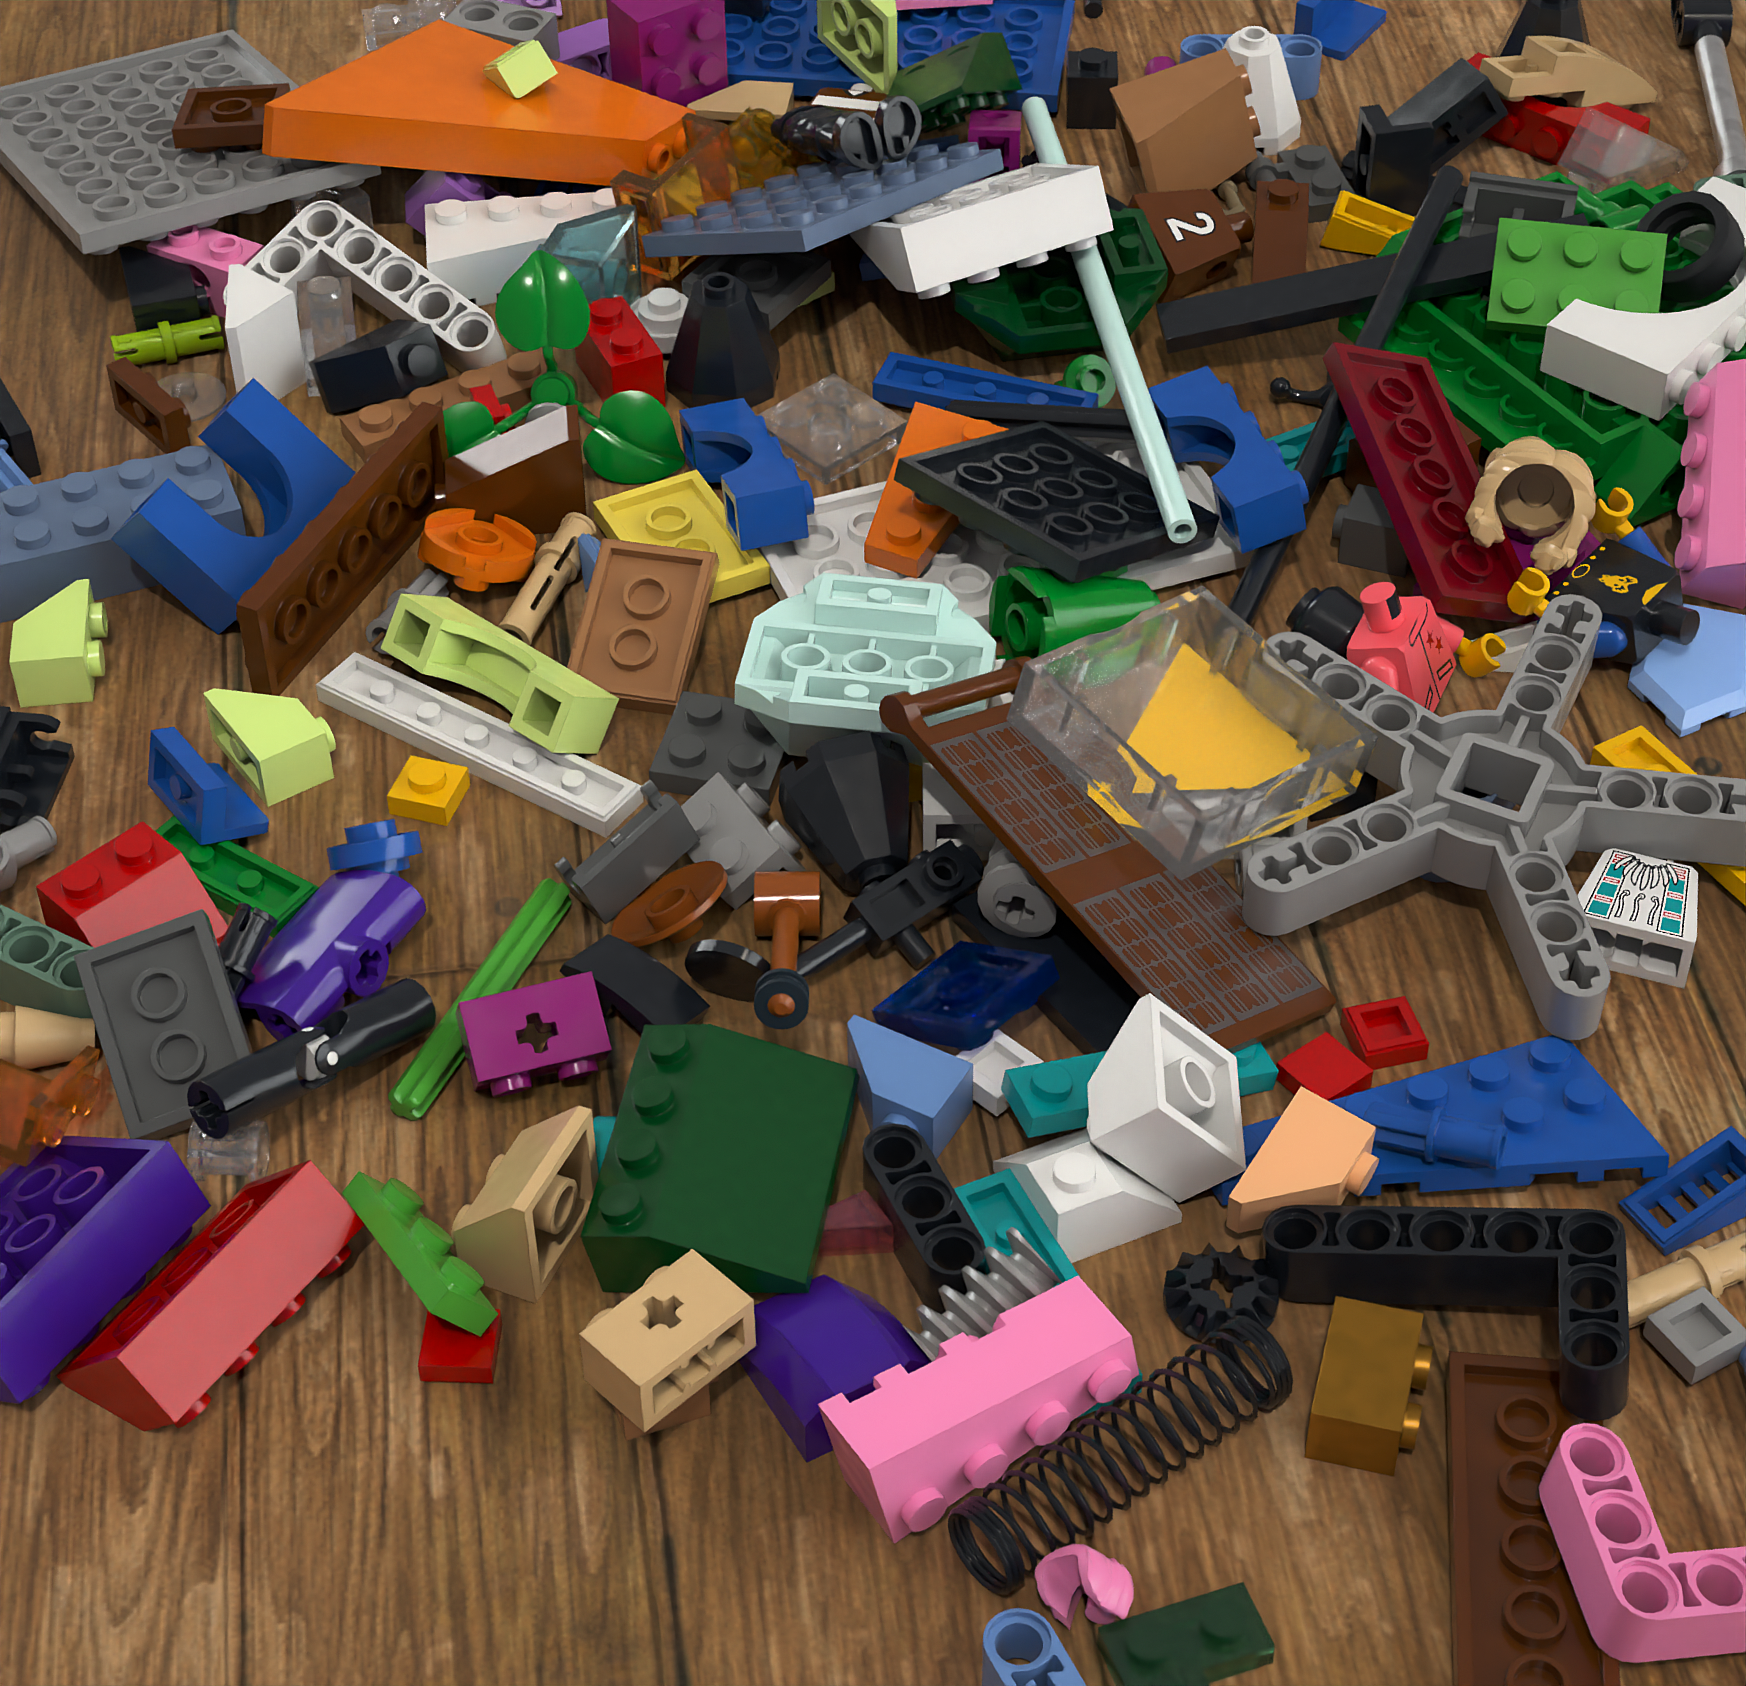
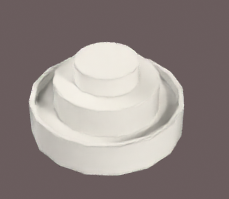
M671 288L655 289L630 305L663 354H669L672 351L688 302V298L684 294L678 293Z

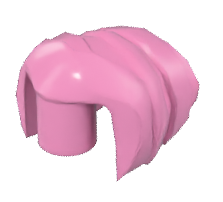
M1071 1544L1046 1555L1035 1567L1037 1589L1042 1600L1047 1606H1050L1054 1618L1062 1622L1069 1631L1079 1600L1085 1593L1088 1595L1085 1615L1092 1622L1106 1625L1113 1623L1116 1616L1122 1620L1127 1616L1134 1599L1133 1580L1125 1566L1120 1564L1115 1558H1107L1102 1553L1084 1544Z

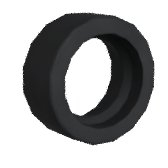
M1688 191L1673 194L1655 204L1640 220L1635 230L1668 234V244L1678 233L1691 226L1705 223L1715 226V237L1709 249L1696 262L1682 269L1663 271L1661 297L1666 300L1685 303L1704 299L1719 291L1735 275L1743 259L1745 238L1739 223L1726 206L1709 193Z

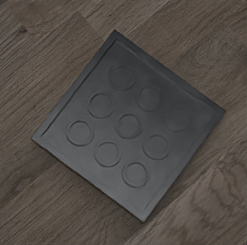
M1044 421L899 458L894 476V481L914 491V496L921 502L946 509L958 516V520L963 526L990 534L1002 541L1004 548L1009 552L1034 559L1048 567L1049 573L1052 576L1069 583H1079L1084 579L1108 571H1116L1121 567L1142 560H1150L1155 556L1176 549H1183L1189 545L1213 538L1220 516L1187 499L1197 525V534L1186 543L1173 542L1168 536L1148 477Z

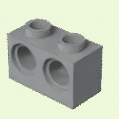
M463 0L443 20L513 46L520 42L533 39L535 41L538 40L550 59L557 61L560 57L556 13L497 0Z

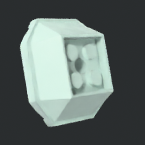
M823 572L803 586V593L779 601L754 618L735 681L734 704L750 709L788 755L806 756L805 751L818 741L870 731L880 735L883 745L890 748L891 741L901 744L908 762L922 766V763L930 762L906 736L891 732L881 721L879 715L881 700L884 696L906 691L913 695L994 671L997 642L977 620L958 608L959 601L944 584ZM989 698L925 717L923 720L930 727L987 709Z

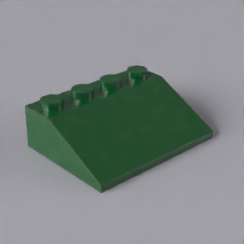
M712 1024L644 1025L580 1236L602 1291L635 1292L643 1286L647 1278L654 1271L663 1266H670L693 1249L745 1293H809L860 1079L857 1069Z

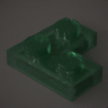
M1243 1582L1100 1626L1097 1633V1646L1116 1686H1210L1209 1683L1272 1664L1275 1652V1644Z

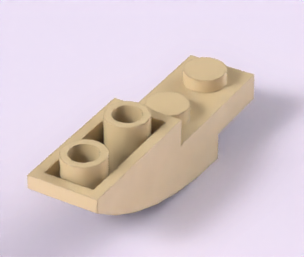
M1526 36L1521 55L1482 58L1479 69L1480 72L1489 78L1499 97L1509 101H1522L1525 96L1543 95L1552 98L1562 97L1567 100L1566 105L1568 107H1588L1609 102L1619 107L1630 109L1633 107V104L1655 102L1657 97L1655 89L1645 79L1594 47L1568 38Z

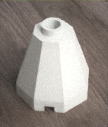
M1248 26L1238 30L1229 37L1223 49H1227L1235 66L1241 64L1245 66L1250 79L1252 94L1245 96L1247 107L1252 106L1254 108L1261 130V135L1253 137L1255 147H1264L1263 156L1277 155L1278 151H1283L1300 137L1301 118L1277 36L1269 33L1263 27Z

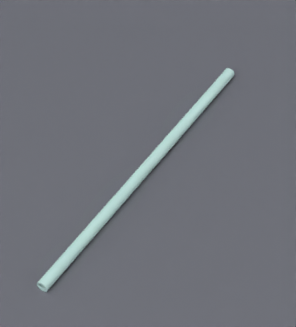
M1040 97L1028 98L1022 105V114L1039 163L1067 164L1045 101ZM1097 245L1073 251L1071 255L1168 536L1175 543H1186L1197 534V525Z

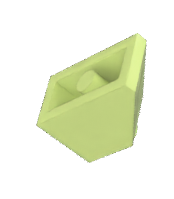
M216 688L203 693L212 739L267 807L334 778L330 752L336 749V743L332 731L321 716L314 718L298 698Z

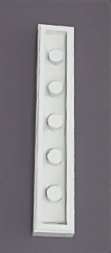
M354 652L316 684L318 701L448 763L468 767L469 773L605 838L644 802L640 791L641 785L573 753H552L509 727L508 723L359 653Z

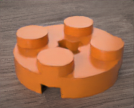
M466 508L439 510L427 517L424 530L420 536L417 552L418 558L446 573L455 575L454 583L458 587L469 591H485L488 589L489 582H526L533 571L537 541L534 534L522 524L498 514H494L493 523L474 520L475 510Z

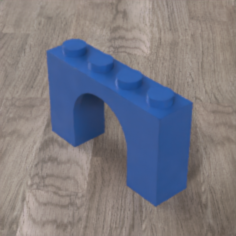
M254 378L224 405L198 437L231 466L255 492L264 515L265 527L263 536H245L225 528L205 512L174 482L167 478L136 508L111 538L217 635L237 620L236 604L239 602L242 594L246 590L251 589L271 567L275 558L286 551L303 532L307 523L320 514L335 497L337 491L342 486H345L356 473Z

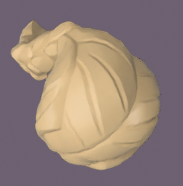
M1526 436L1515 439L1503 448L1494 449L1487 457L1484 475L1478 482L1474 494L1475 498L1470 505L1465 520L1469 523L1468 526L1474 541L1485 548L1490 547L1493 543L1502 542L1505 539L1502 524L1513 530L1518 529L1519 532L1528 537H1545L1538 544L1534 545L1530 558L1534 562L1536 569L1548 576L1552 575L1553 572L1558 571L1562 567H1572L1577 557V549L1588 533V522L1592 520L1595 514V502L1597 499V494L1594 492L1592 473L1585 461L1577 454L1566 450H1555L1539 437Z

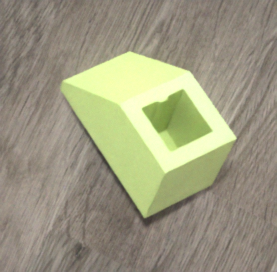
M89 579L76 580L13 623L9 663L20 707L94 701L95 677L105 675L104 650L102 642L98 638L108 636V621L104 602H94Z

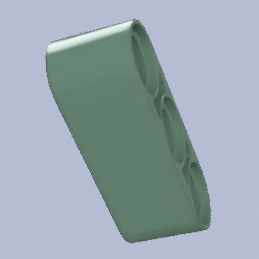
M0 904V999L15 1007L18 1005L78 1018H93L74 959V955L93 949V947Z

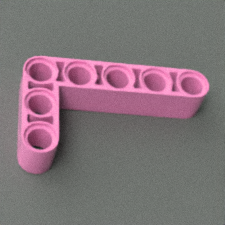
M1581 1423L1571 1426L1563 1433L1539 1486V1493L1589 1631L1598 1647L1615 1659L1633 1663L1746 1652V1547L1669 1554L1628 1450L1622 1440L1609 1429L1597 1424Z

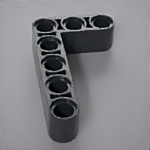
M1291 1205L1273 1211L1265 1219L1262 1234L1266 1276L1278 1279L1279 1298L1293 1302L1334 1303L1335 1297L1339 1296L1374 1304L1558 1307L1559 1394L1564 1407L1573 1415L1592 1421L1612 1418L1626 1407L1629 1396L1630 1355L1626 1233L1623 1224L1615 1216L1605 1211L1594 1209Z

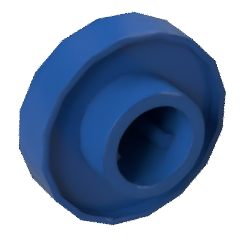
M395 819L344 828L347 843L326 848L330 870L346 868V871L373 870L393 874L400 877V870L410 868L408 856L423 853L419 831L397 834Z

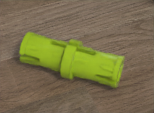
M217 315L170 325L169 321L158 322V328L110 336L114 352L135 348L130 351L114 353L115 361L126 357L134 365L163 359L166 360L167 364L178 362L177 357L214 349H224L223 336H220V333L200 336L221 331Z

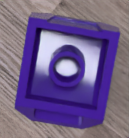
M825 1274L812 1279L809 1293H781L754 1305L756 1346L738 1360L806 1463L833 1451V1446L818 1406L819 1403L839 1393H842L851 1403L876 1390L873 1386L874 1376L898 1364H901L909 1374L932 1362L906 1331L902 1323L883 1305L871 1296Z

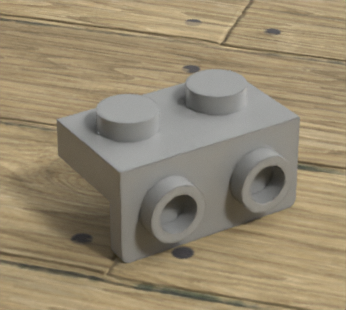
M717 772L681 806L700 838L686 853L694 863L715 861L723 866L728 875V880L720 896L735 910L754 894L755 871H779L782 867L787 871H807L794 855L802 848L800 843L777 819L770 825L763 816L771 809L747 782H744L737 789L723 775Z

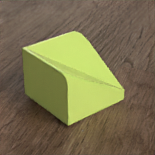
M534 39L520 42L485 65V69L482 70L489 80L514 98L523 97L558 73L540 42Z

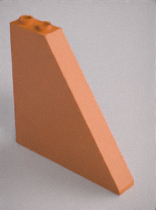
M438 19L266 103L264 106L262 153L271 157L640 189L690 158L697 143V133L694 130L696 111L552 59L550 61L558 72L556 75L521 98L511 97L489 80L482 70L485 69V65L514 46Z

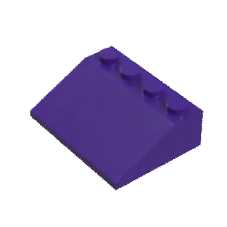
M43 1134L0 1175V1401L20 1404L22 1401L39 1393L49 1382L50 1372L71 1350L82 1346L96 1334L99 1329L98 1322L120 1300L132 1295L144 1284L146 1273L167 1251L178 1247L187 1240L192 1233V1225L211 1206L169 1141Z

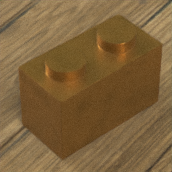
M1339 1296L1335 1297L1310 1413L1304 1458L1394 1477L1399 1447L1415 1449L1423 1405L1410 1403L1408 1400L1411 1388L1426 1390L1433 1346L1419 1343L1424 1317L1423 1313Z

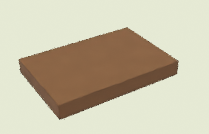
M602 538L567 668L619 698L617 708L673 715L682 691H687L719 568L717 553Z

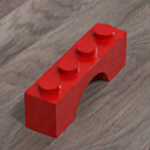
M1478 52L1467 62L1479 70L1482 58L1492 57ZM1525 96L1522 101H1509L1500 98L1509 114L1481 135L1606 186L1614 187L1643 162L1651 118L1609 102L1588 107H1562L1542 102L1532 96Z

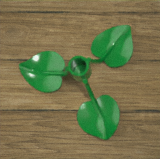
M543 250L534 251L501 289L496 302L495 317L500 333L515 348L522 351H534L542 347L547 372L540 375L534 381L531 388L532 401L496 425L489 409L477 401L461 402L445 409L443 416L448 457H453L501 435L526 418L529 410L535 405L546 402L557 403L563 406L578 405V415L587 424L595 428L584 441L583 455L590 467L602 477L618 483L639 484L656 481L674 473L684 465L685 455L679 444L672 418L666 408L656 398L643 391L628 390L618 392L610 396L603 403L600 410V418L593 415L584 407L581 401L577 400V383L569 373L558 369V364L553 354V347L573 349L584 341L590 325L588 300L575 276L562 262Z

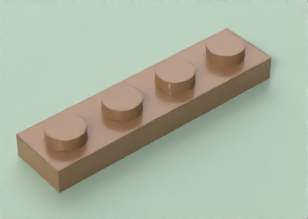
M538 350L516 353L510 358L490 366L468 370L460 376L428 387L417 388L406 396L366 406L360 411L340 417L342 436L365 463L368 457L376 453L395 432L399 423L405 421L422 401L440 406L444 411L454 404L471 401L469 388L487 384L492 385L500 405L508 403L511 412L518 410L532 401L531 388L534 381L540 375L547 372L544 358Z

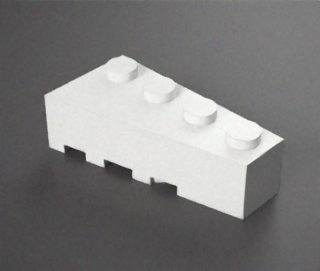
M604 188L596 192L575 194L550 192L543 196L520 198L497 196L491 200L464 202L448 199L436 204H425L427 270L468 300L474 299L476 306L496 303L497 293H500L508 279L536 250H543L557 258L572 272L579 284L640 271L633 189L617 190L614 188Z

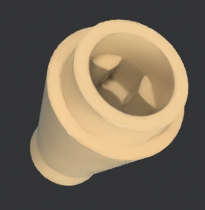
M18 1005L15 1007V1012H0V1066H15V1072L76 1059L95 1058V1024L93 1018H78Z

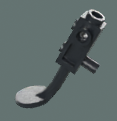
M950 839L931 852L928 850L920 852L908 863L907 867L880 883L878 880L872 882L859 893L857 898L851 901L843 917L848 924L798 954L797 973L805 980H808L862 945H865L875 958L896 944L916 970L922 968L935 957L936 953L918 930L952 909V903L975 892L984 872L980 857L970 846L962 844L957 847ZM714 939L701 940L692 944L684 962L688 974L704 988L720 996L745 1002H754L755 986L759 978L770 971V963L754 951L732 942Z

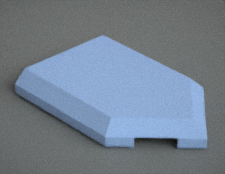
M1683 603V607L1696 610L1700 616L1699 629L1692 642L1688 645H1682L1663 639L1641 662L1632 664L1627 687L1644 703L1651 701L1666 716L1665 724L1679 737L1700 730L1701 723L1723 715L1726 718H1731L1746 712V615Z

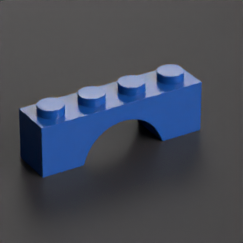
M1205 366L1148 388L1173 461L1175 463L1208 461L1224 465L1220 471L1211 477L1217 513L1220 516L1219 523L1242 554L1307 529L1303 504L1309 502V493L1302 475L1298 470L1290 472L1286 467L1277 443L1274 440L1267 442L1264 439L1256 417L1251 411L1243 412L1239 407L1236 394L1228 382L1221 384L1210 368Z
M744 398L679 410L685 462L691 471L697 469L706 482L722 483L726 527L741 551L809 538L807 516L813 515L815 511L810 484L807 480H800L793 459H786L782 454L778 438L776 436L770 437L762 415L756 416Z

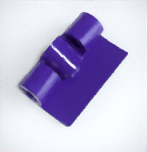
M350 870L331 875L261 951L251 971L256 978L252 984H244L236 1000L238 1008L255 1009L267 1031L279 1041L304 1028L314 1027L332 1013L342 1009L345 1003L344 992L361 997H366L376 992L386 978L389 965L388 955L391 954L425 915L426 905L420 893L410 883L393 874L373 870Z

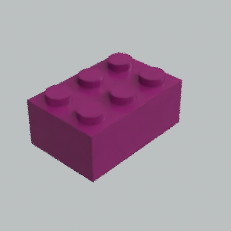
M606 0L612 81L687 107L691 102L728 87L724 0Z

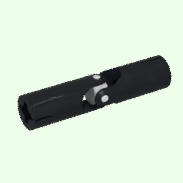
M410 978L401 979L332 1013L314 1027L304 1028L194 1081L189 1086L187 1094L188 1106L194 1107L190 1109L191 1115L198 1127L207 1136L214 1139L224 1138L334 1080L338 1076L337 1072L349 1066L363 1067L429 1033L434 1028L436 1021L435 1006L432 999L420 983ZM297 1072H298V1074H299L301 1077H303L304 1079H302V1080L299 1081V1079H298V1077H297Z

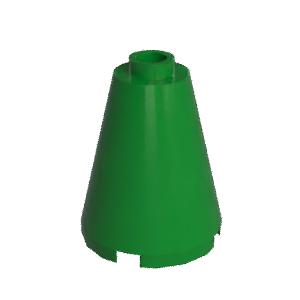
M1028 566L1006 569L1009 572L1008 575L998 576L994 581L989 600L991 637L1001 636L1006 653L1004 655H997V659H1006L1007 661L1020 656H1029L1038 665L1043 682L1052 680L1150 638L1161 619L1160 600L1157 594L1151 591L1144 581L1096 575L1079 583H1069L1052 576L1049 573V569Z

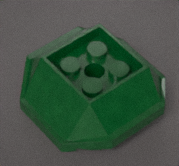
M1109 208L1114 230L1097 235L1096 245L1130 337L1167 288L1168 268L1143 209L1123 208L1118 212ZM1064 246L1047 251L1049 259L1036 265L1018 268L1015 261L998 267L1000 275L995 278L977 283H968L967 277L949 283L951 289L949 294L955 311L974 323L1003 362L1104 350L1071 252H1066Z

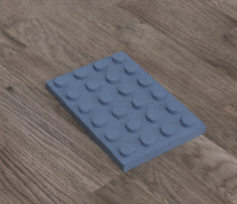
M967 142L947 148V152H939L938 146L932 144L912 148L910 153L901 160H893L884 156L883 164L874 170H864L849 166L839 158L830 161L828 164L827 162L805 164L797 168L798 176L794 177L793 174H787L764 180L765 188L762 190L760 187H753L732 192L730 194L731 202L714 201L701 204L696 207L697 215L693 217L692 214H682L661 220L662 229L641 236L646 257L806 252L1003 170L1001 150H979L978 142Z

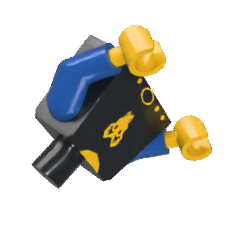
M1616 487L1612 489L1607 499L1610 509L1602 499H1598L1591 522L1594 528L1602 533H1616L1620 541L1616 542L1606 538L1547 596L1546 594L1550 588L1547 576L1542 571L1533 567L1524 569L1519 579L1510 589L1507 602L1509 608L1516 614L1527 616L1535 613L1539 617L1536 623L1538 625L1547 605L1552 599L1568 594L1584 596L1598 605L1602 613L1593 658L1635 664L1641 662L1663 639L1682 645L1691 643L1698 632L1700 616L1696 610L1683 607L1679 573L1665 560L1640 526L1634 529L1627 520L1633 509V499L1627 491Z

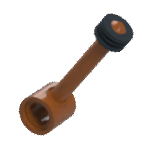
M755 871V936H772L770 971L763 974L755 986L754 1011L758 1019L766 1026L781 1030L790 1029L805 1019L809 1009V987L806 980L797 973L799 936L821 935L820 871Z

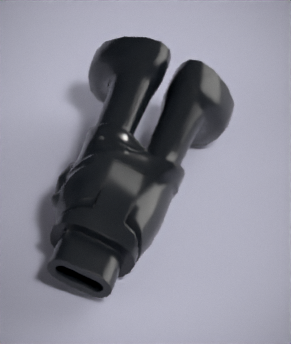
M889 95L879 103L874 120L863 111H844L826 105H817L815 107L802 106L786 112L781 118L773 121L771 124V134L774 138L779 139L784 146L799 153L820 156L828 161L839 158L849 166L864 170H874L883 164L884 156L893 160H901L910 153L918 140L922 128L921 114L915 102L904 95Z

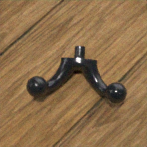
M1327 371V384L1318 390L1303 391L1291 387L1289 380L1284 377H1277L1270 383V392L1276 398L1285 397L1301 404L1325 406L1334 385Z

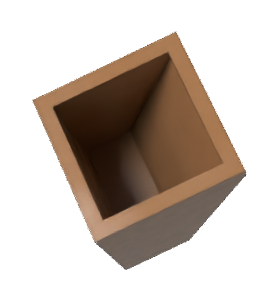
M1226 48L1110 88L1129 170L1140 193L1196 189L1211 191L1258 158L1253 137L1261 135L1260 125L1254 108L1252 106L1247 107L1245 96L1252 94L1250 79L1243 64L1235 66Z

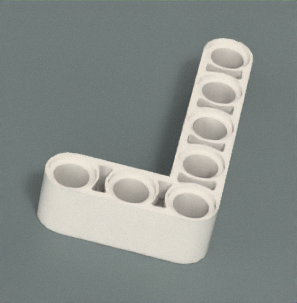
M320 200L309 204L245 266L293 291L297 315L335 278L392 321L401 319L430 324L442 358L462 373L468 370L487 367L507 359L505 347L495 323L485 311L334 202ZM227 284V286L225 287L224 293H223V300H224L225 306H226V304H227V287H228V284Z

